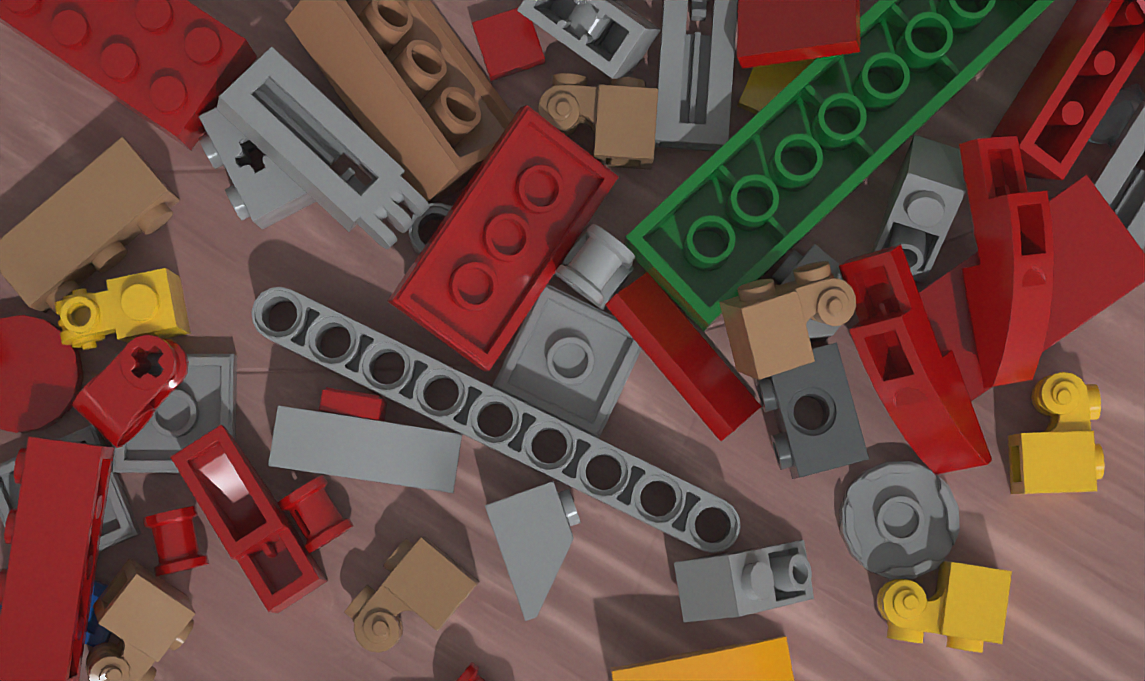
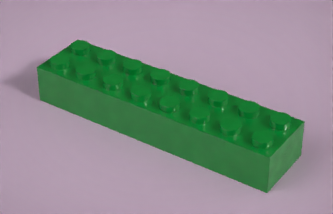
M878 0L860 17V52L816 58L625 236L624 245L635 255L634 259L686 314L705 331L722 315L719 302L739 296L738 287L761 279L1026 30L1054 0Z

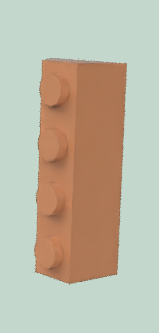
M300 0L285 19L367 135L405 170L402 178L420 193L428 204L435 203L458 192L469 183L514 117V114L431 0Z

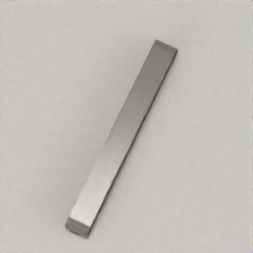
M283 287L269 288L262 292L254 301L251 314L252 322L257 331L272 342L697 549L711 553L724 551L732 546L738 538L741 526L739 515L735 508L725 500L291 289ZM282 302L294 303L297 310L296 322L286 331H273L269 324L271 310ZM341 327L347 329L351 338L350 347L347 352L338 358L326 357L321 346L323 336L332 328ZM387 353L399 354L402 356L405 365L401 378L393 384L385 385L379 383L374 375L376 361ZM438 379H450L458 386L459 396L457 402L447 410L438 411L432 409L427 402L426 396L429 386ZM494 404L506 406L510 409L513 416L511 428L506 434L499 437H491L484 434L479 423L484 409ZM542 431H558L567 442L566 454L556 463L547 464L541 462L533 454V441ZM597 456L611 457L620 467L619 481L611 489H596L586 478V467ZM655 481L666 484L671 489L674 498L673 505L668 513L657 517L648 514L643 509L640 501L643 488L650 482ZM712 507L723 513L726 518L727 528L721 539L708 543L698 536L695 530V521L702 510Z

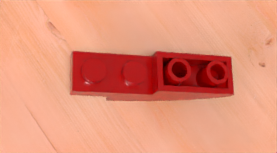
M1018 136L977 138L959 144L963 165V178L967 187L974 225V238L980 258L979 265L962 268L983 386L984 388L1033 380L1043 351L1050 318L1053 294L1054 248L1048 191H1027Z
M901 244L849 258L840 264L839 269L842 277L852 287L856 296L855 312L859 322L850 328L849 332L874 389L904 439L935 475L988 465L992 461V457L953 350L940 352Z

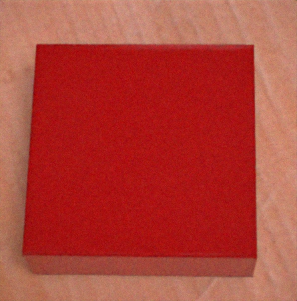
M519 7L471 22L490 81L545 64V57L534 24L517 11Z
M326 387V390H322L319 411L384 422L387 402L378 395Z

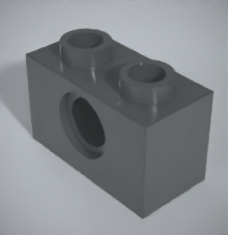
M837 343L812 349L815 362L761 380L755 379L764 412L774 411L779 433L771 435L780 470L789 468L792 479L869 459ZM800 397L815 399L823 409V420L815 430L805 429L795 420L794 406Z

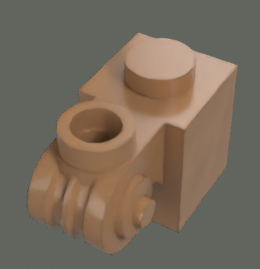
M570 73L553 75L552 86L540 98L538 105L539 115L567 137L574 134L578 129L579 123L588 125L595 135L594 158L606 167L652 169L655 149L658 88H646V81L629 77L612 79L611 85L594 87L587 86L588 78L582 75Z
M821 261L800 266L793 270L795 280L785 284L775 285L773 279H762L746 283L737 288L739 296L719 302L737 372L761 380L815 362L806 326L808 320L811 319L831 326H841L852 317L856 308V296L852 287L844 280L834 278L829 262Z
M426 536L421 537L415 545L406 538L384 563L383 566L391 574L385 579L379 589L375 591L369 585H366L346 608L344 613L353 620L354 633L359 644L370 652L380 653L392 648L400 641L403 635V624L398 616L399 613L413 611L438 632L480 582Z
M129 558L93 604L98 624L120 637L118 644L111 642L98 644L89 651L85 665L89 681H153L157 669L152 666L155 661L159 662L168 649L172 651L178 649L187 639L193 628L194 621L192 618L196 613L188 596L160 577H155L154 573L132 558Z

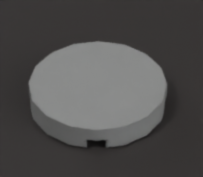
M911 461L884 462L863 471L847 488L839 509L840 534L849 554L866 570L888 579H915L935 570L950 553L960 531L959 507L949 485L931 470Z

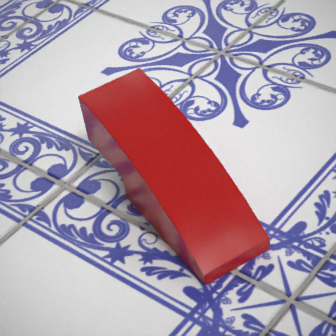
M219 425L170 457L231 559L238 561L268 612L279 613L328 582L312 554L307 552L304 547L305 543L287 515L280 509L277 504L278 502L224 425Z

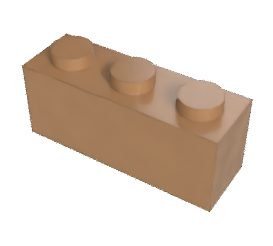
M121 137L0 238V273L30 308L43 313L50 309L56 312L55 302L64 300V296L72 295L73 290L82 289L79 285L96 270L99 273H104L117 265L128 252L125 246L140 233L144 232L145 235H149L168 222L173 215V211L170 208L179 202L180 199L140 152L125 138Z

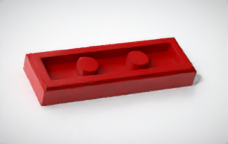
M648 272L619 291L605 304L720 441L728 437L762 407Z

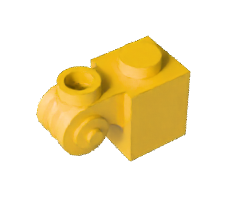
M167 268L106 280L107 291L87 293L86 288L76 289L72 291V295L64 296V300L54 303L56 314L60 315L58 325L62 327V332H60L61 343L63 345H72L74 348H83V350L97 348L96 342L105 340V335L115 333L118 340L126 343L143 335L167 339L191 334L180 276Z
M1060 372L1045 376L1032 389L1031 400L1039 413L1050 417L1048 427L1043 432L1008 435L1011 494L1097 491V479H1102L1105 463L1102 446L1099 443L1095 444L1094 431H1091L1090 420H1097L1100 416L1101 396L1097 384H1085L1081 378L1073 373Z
M943 561L939 565L936 593L928 599L923 588L916 582L906 579H892L886 582L879 589L877 595L878 611L881 617L887 621L888 630L886 638L923 643L924 632L946 635V647L983 653L984 641L1003 644L1012 571Z

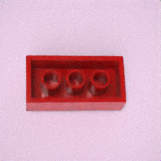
M0 0V22L189 150L194 148L199 140L198 138L205 132L199 116L216 108L219 96L257 58V55L245 38L188 0Z

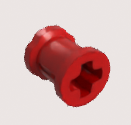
M323 475L304 484L277 503L282 511L289 510L307 539L304 547L309 554L354 527L349 518L341 516L324 489L328 482Z
M196 506L174 509L143 518L144 527L151 528L157 550L159 564L154 567L155 577L209 564L208 556L200 553L194 529L193 518L198 515Z

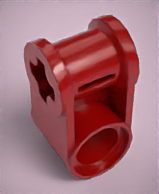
M152 335L136 337L127 343L125 348L102 372L97 374L83 387L74 399L72 406L116 448L122 447L145 427L156 409L183 382L189 367L187 354L181 345L173 340ZM150 352L162 354L158 360L159 365L163 368L160 375L148 373L152 367L151 362L147 359Z

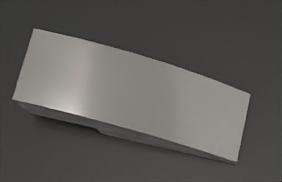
M278 406L268 466L454 493L462 434Z

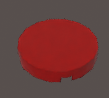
M26 315L0 318L1 430L19 434L45 430L57 423L55 421L62 418L66 411H70L73 407L74 399L80 392L84 377L81 355L77 348L61 343V329L47 320Z

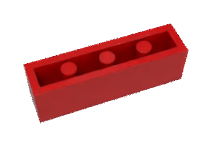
M1077 0L994 130L991 137L1018 136L1024 174L1027 178L1063 180L1144 53L1145 14L1137 0Z
M28 437L27 448H21L17 454L14 466V481L16 484H21L18 506L17 508H11L4 530L5 543L11 544L8 569L3 568L0 571V605H2L0 614V681H79L115 447Z

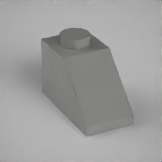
M554 481L485 505L525 621L538 616L574 539L570 526L581 523L570 490L557 492Z

